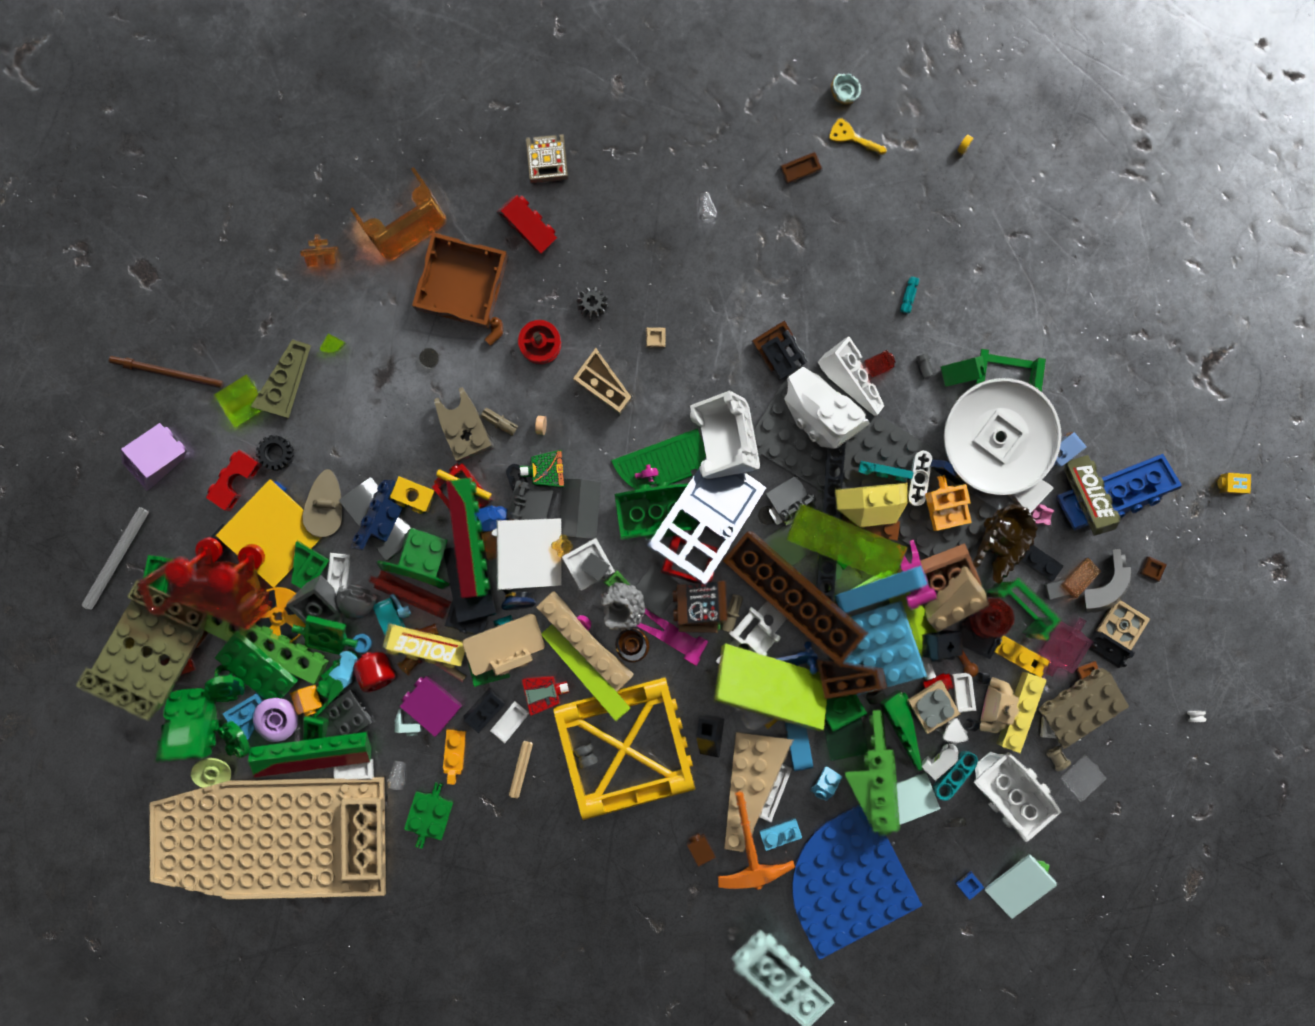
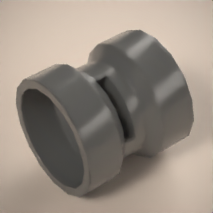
M591 743L573 750L575 756L579 759L580 769L598 762L597 757L593 755Z

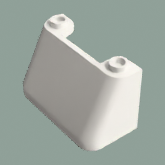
M727 391L690 405V418L693 423L701 427L707 460L701 462L700 472L704 478H718L751 472L760 468L750 409L743 397L732 391Z

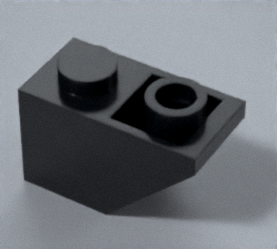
M711 716L699 718L696 738L700 754L720 757L724 719Z

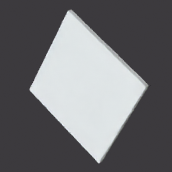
M561 518L497 521V589L562 585Z

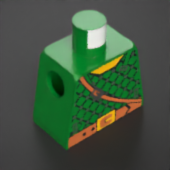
M562 450L532 456L530 458V465L519 466L520 477H531L532 485L553 488L564 487Z

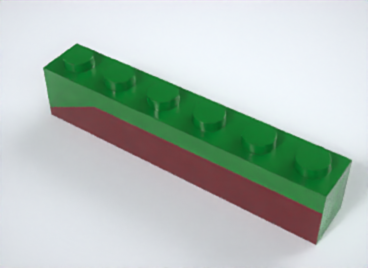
M472 478L446 481L461 598L486 595L487 590H490L489 579H485L484 572L487 571V562L482 557V551H485L484 541L480 540L479 532H482L481 520L477 519V513L480 512L479 502L475 501L474 493H477L476 482H473Z
M367 732L251 747L248 763L254 778L368 763L371 760L372 748Z

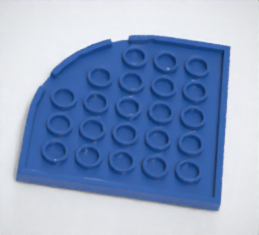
M860 804L819 827L807 843L804 844L795 863L792 879L794 907L819 960L922 906L887 836L873 832V828Z

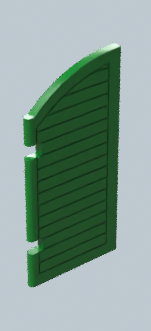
M697 428L611 461L620 477L637 490L640 485L649 484L651 488L653 484L657 485V483L668 482L670 485L692 477L691 470L696 469L698 471L701 462L706 459V453ZM650 464L651 468L658 469V476L653 477V482H649L648 478H635V473L646 470V465Z

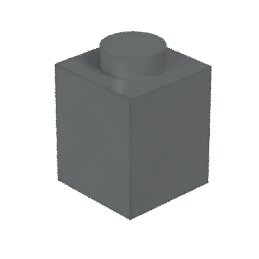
M592 552L580 567L599 582L601 579L606 580L611 573V570H609L611 565Z

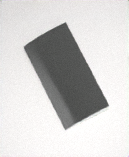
M372 477L339 499L340 503L359 527L361 526V520L369 510L370 502L378 492V484ZM400 514L386 542H382L372 535L369 536V540L384 559L389 561L403 550L402 545L407 530L411 526Z

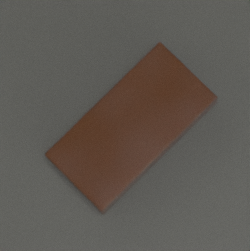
M816 152L781 165L780 169L788 185L822 171V166Z

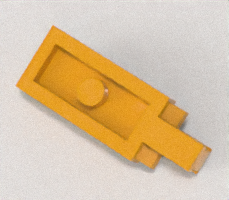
M446 730L443 773L448 774L447 784L455 785L457 775H461L463 770L467 733L465 730Z

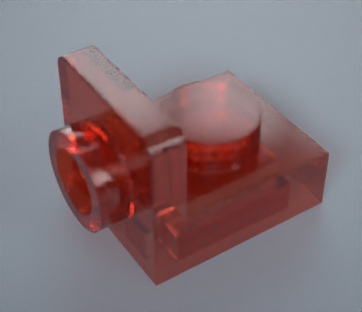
M888 350L864 360L871 379L892 370L896 363L893 354L889 353Z

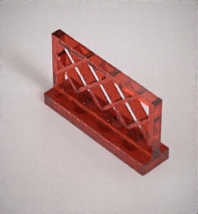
M382 570L379 576H371L369 582L375 584L373 588L388 595L394 593L397 599L441 619L445 618L452 603L450 600Z

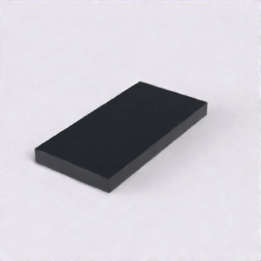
M455 547L445 549L444 558L458 623L461 624L497 615L491 585L486 595L461 598ZM484 571L485 579H489L488 571Z

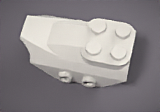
M802 367L787 378L788 392L784 400L797 426L803 429L813 442H817L821 447L837 448L870 425L865 419L864 412L850 398L836 392L819 375L805 367Z
M990 751L978 761V765L975 768L976 780L974 783L989 799V806L996 813L999 811L1003 815L1002 821L1009 828L1013 827L1026 843L1061 813L1057 804L1049 795L1051 791L1043 783L1040 785L1036 780L1038 776L1030 768L1027 770L1009 752L997 754Z

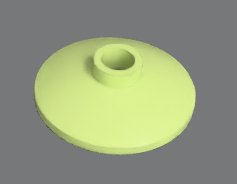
M206 758L193 765L191 778L196 785L204 788L229 781L231 779V769L222 760Z

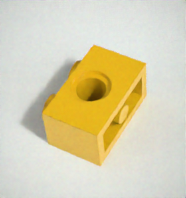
M398 476L390 498L394 499V503L399 506L405 507L407 504L412 506V511L423 514V511L429 513L436 492ZM415 491L417 493V499L411 502L409 500V494Z

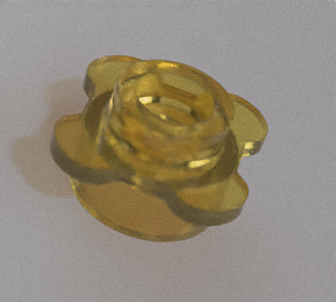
M561 534L556 542H552L551 547L557 551L559 557H563L572 550L573 544L567 540L566 535Z

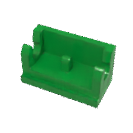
M983 355L940 366L945 387L980 379L982 375H986Z
M148 555L143 583L167 594L170 581L165 575V568L174 559Z

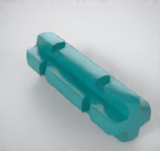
M911 276L908 280L909 286L906 287L903 298L904 303L900 309L902 313L909 314L911 312V304L914 302L917 291L916 287L920 281L917 277Z

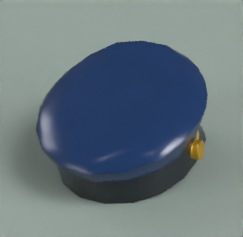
M502 589L505 593V600L501 605L503 610L526 609L536 605L533 593L513 592Z

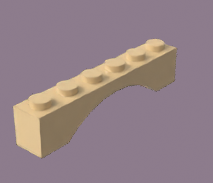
M555 591L549 594L536 607L616 691L632 678L634 674L621 660L611 654L586 630L569 606Z

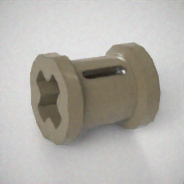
M1060 745L1046 753V756L1050 757L1053 761L1056 771L1064 770L1071 765V761L1065 757Z

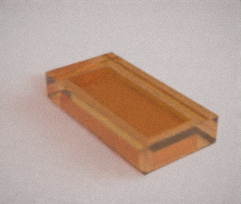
M1085 558L1061 585L1073 598H1078L1100 574L1101 570L1089 558Z

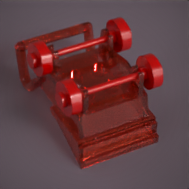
M204 538L197 543L195 548L197 556L191 561L176 558L171 562L165 563L137 584L147 610L153 615H163L175 602L197 605L198 610L207 611L247 630L272 608V601H269V592L266 591V588L260 587L257 573H255V570L263 565L265 561L264 551L255 544H248L239 551V564L236 565L228 561L215 562L222 556V546L214 538ZM165 574L167 579L173 584L167 600L160 607H156L147 586Z

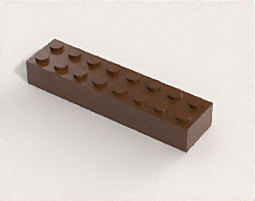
M747 531L723 560L839 665L843 664L869 635L868 632L753 531Z

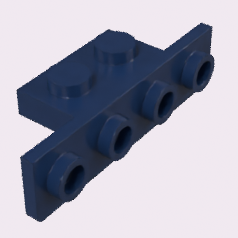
M383 480L379 484L378 492L370 502L369 510L361 520V526L352 539V549L363 550L370 535L382 542L387 541L402 510V507L388 499L396 481Z

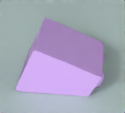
M160 423L121 449L122 464L146 491L150 490L185 459L186 449L180 441H176L172 437L173 434L170 429L164 428Z

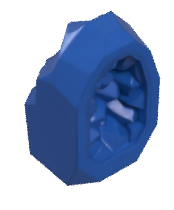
M491 505L480 509V512L477 513V518L481 520L483 531L496 529L497 521L509 520V518H506L508 510L502 506L495 507Z

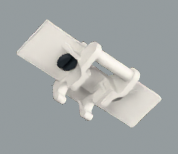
M768 601L764 603L758 612L750 607V612L733 631L729 632V635L734 638L730 645L764 656L768 655L766 653L774 642L778 643L781 639L775 632L787 619ZM765 615H770L773 618V623L770 626L764 623ZM754 618L758 619V624L742 640L739 635ZM720 656L716 660L718 664H720Z

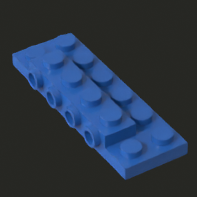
M1164 454L1102 478L1106 494H1110L1112 499L1111 505L1114 511L1117 510L1120 519L1125 516L1126 512L1132 511V513H1136L1142 510L1144 505L1154 506L1158 504L1163 495L1182 487ZM1073 489L1057 495V500L1074 531L1089 525Z

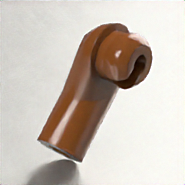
M497 317L491 318V333L484 339L490 346L503 335V323Z

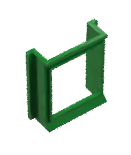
M981 349L980 356L983 355L985 369H987V362L1031 369L1029 384L1042 392L1046 359L1037 358L1034 361L992 355L989 354V350ZM982 375V378L977 379L976 385L984 382L986 375Z
M1019 578L1013 582H1001L1000 585L995 583L990 589H984L986 597L1004 598L1008 594L1034 620L1022 632L1027 638L1048 640L1050 637L1047 634L1061 621ZM1016 587L1047 618L1038 617L1011 590Z

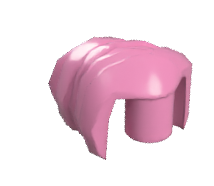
M1039 504L1031 512L1032 517L1036 520L1035 525H1051V516L1054 510Z

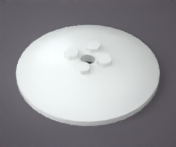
M1010 378L987 380L968 389L951 408L944 429L946 455L958 476L973 488L996 495L1019 493L1040 482L1053 467L1061 445L1060 421L1049 399L1034 386ZM999 431L1005 434V439L1002 442H998L995 438L996 433Z

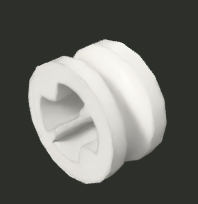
M1206 711L1187 712L1190 715L1188 722L1206 721V718H1204Z

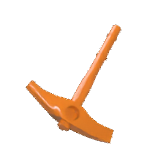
M739 791L735 795L749 867L734 875L718 876V887L727 889L754 887V889L759 890L764 884H768L794 869L795 865L793 860L779 865H762L758 863L743 792Z

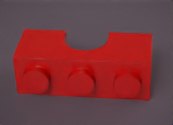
M241 450L231 455L229 465L220 471L219 479L207 491L208 495L206 498L225 511L231 512L241 497L233 489L234 479L242 475L247 479L253 480L262 466L256 459Z

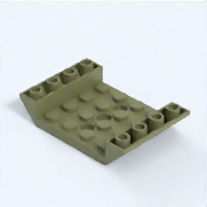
M137 580L127 596L131 601L93 668L91 670L85 669L76 686L149 721L164 705L201 639L208 614ZM131 638L134 639V647L127 649L125 647L126 641ZM146 647L152 648V654L149 657L143 656V650ZM168 655L170 662L162 666L160 664L161 657Z

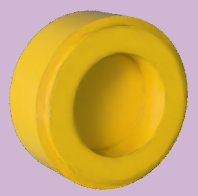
M966 135L958 148V152L964 155L974 138Z

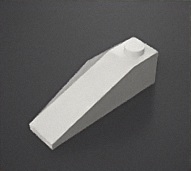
M848 336L826 352L818 363L829 379L871 414L876 416L882 410L884 404L875 385L871 384L868 379V374H870L868 369H864L860 362V358H862L860 351Z

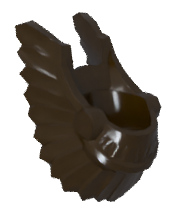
M1011 504L997 510L993 517H988L984 521V537L976 552L977 556L973 561V565L975 568H978L988 550L998 555L992 565L993 581L999 585L1003 578L1008 577L1009 571H1013L1014 566L1020 563L1025 553L1030 551V546L1034 545L1038 527L1035 525L1036 520L1032 517L1028 508Z

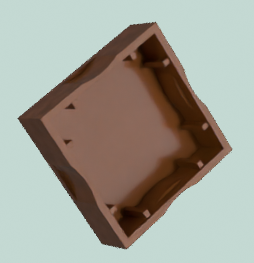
M432 232L425 257L424 271L419 279L412 306L417 311L489 329L508 261L507 252L483 245L468 244L459 239Z

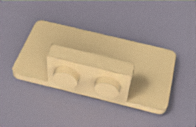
M528 614L462 641L474 675H479L489 670H493L496 675L507 674L513 668L526 666L528 662L533 661L532 653L545 648V643L534 614Z

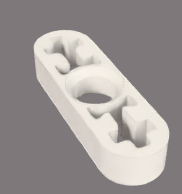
M920 451L913 458L911 471L914 472L913 479H910L908 487V503L912 506L922 505L926 500L925 493H927L931 471L930 464L932 462V456L928 451ZM922 455H925L924 458L927 459V462L923 463V468H926V471L916 470V467H921V461L918 460V457H922ZM917 473H921L925 477V481L922 484L915 482L914 477ZM913 486L923 487V490L920 489L918 491V496L921 497V500H917V503L912 498V495H915L917 490L913 489Z

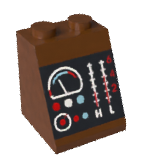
M725 581L706 582L705 585L703 583L677 585L676 590H673V602H677V610H673V619L677 621V626L724 625L727 621Z

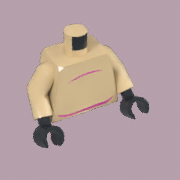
M979 672L977 674H981L983 680H975L976 683L990 684L986 692L980 719L981 723L968 718L966 721L972 722L973 725L970 728H965L974 732L980 729V731L998 733L1006 725H1013L1014 719L1019 713L1017 707L1019 698L1013 694L1009 683L994 677L991 679L988 673Z

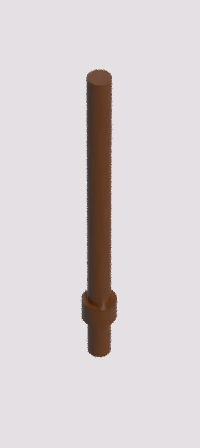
M109 357V363L123 366V368L129 370L134 368L217 388H223L224 381L137 362L133 358Z

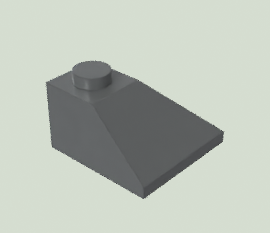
M322 575L307 582L286 604L304 623L308 615L329 621L341 615L336 604L335 590Z

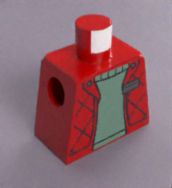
M554 676L522 679L530 716L559 704V695L569 693L567 681L556 684Z

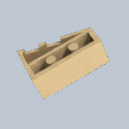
M595 348L573 380L621 415L630 403L631 396L597 348Z
M966 566L961 569L962 572L955 579L952 578L949 581V585L943 591L940 590L936 594L938 599L925 605L927 620L937 633L989 605L984 589Z

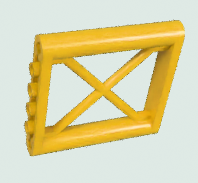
M665 677L616 691L629 707L646 703L623 743L583 720L608 713L595 696L553 707L582 820L695 790L690 767L693 766L691 756H686L684 748H688L685 736L681 737L680 729H683L680 717L676 718L675 711L678 710L676 700H671ZM662 702L665 704L682 769L670 771L630 748L654 704ZM573 726H579L619 750L596 791L587 795L584 792L568 728ZM625 754L666 777L603 794Z

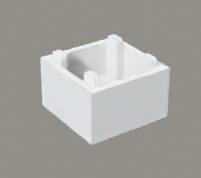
M596 538L562 557L581 591L598 582V580L580 568L591 552L611 565ZM611 565L609 567V570H611V573L609 575L615 572Z

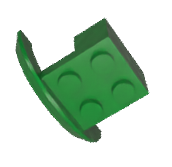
M413 528L407 530L398 565L383 561L376 562L382 571L406 576L441 590L450 586V583L436 578L448 540Z

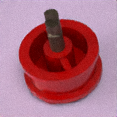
M534 320L527 323L521 329L518 337L520 351L533 364H548L556 359L560 353L562 343L559 332L548 321Z

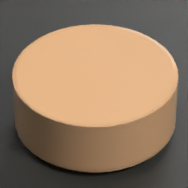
M537 416L535 432L537 435H545L546 416Z

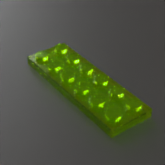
M803 504L799 505L786 537L787 541L880 579L897 574L907 547Z

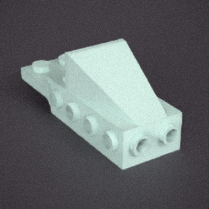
M760 930L732 957L736 964L734 968L742 977L745 975L753 987L757 986L765 998L768 996L776 1008L780 1007L787 1014L789 1013L802 1026H811L835 1002L810 978L812 974L805 966L801 968L799 961L793 955L790 956L781 944L776 945L777 941L771 934L765 935Z

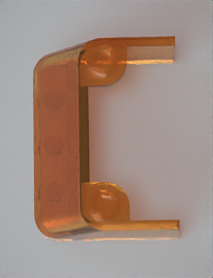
M414 167L411 170L420 183V186L415 188L412 193V198L417 206L386 227L376 218L363 222L353 207L350 209L379 253L387 260L397 258L430 236L432 232L434 233L442 228L447 220L442 208Z

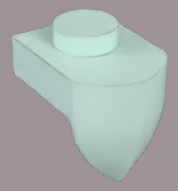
M402 708L398 710L394 723L395 733H406V736L418 735V732L423 730V726L418 722L404 723Z

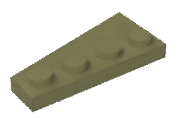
M291 340L278 364L251 405L252 408L285 418L290 417L311 345Z

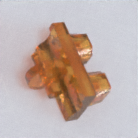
M315 234L314 240L308 241L309 246H315L316 248H307L300 251L301 257L305 258L307 266L318 265L317 255L324 256L325 265L335 264L336 253L339 252L338 246L322 247V245H328V239H321L320 234Z

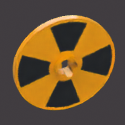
M283 587L267 589L260 593L252 603L250 619L256 622L255 625L261 628L262 626L268 627L273 630V634L278 636H287L290 638V642L296 640L301 635L292 633L293 625L305 627V623L286 605L296 594L290 589ZM281 612V617L283 619L277 620V615L275 613Z

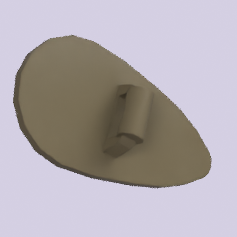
M329 469L324 470L314 481L302 516L306 530L317 537H328L334 534L339 529L342 521V504L339 501L341 499L340 488L335 475Z

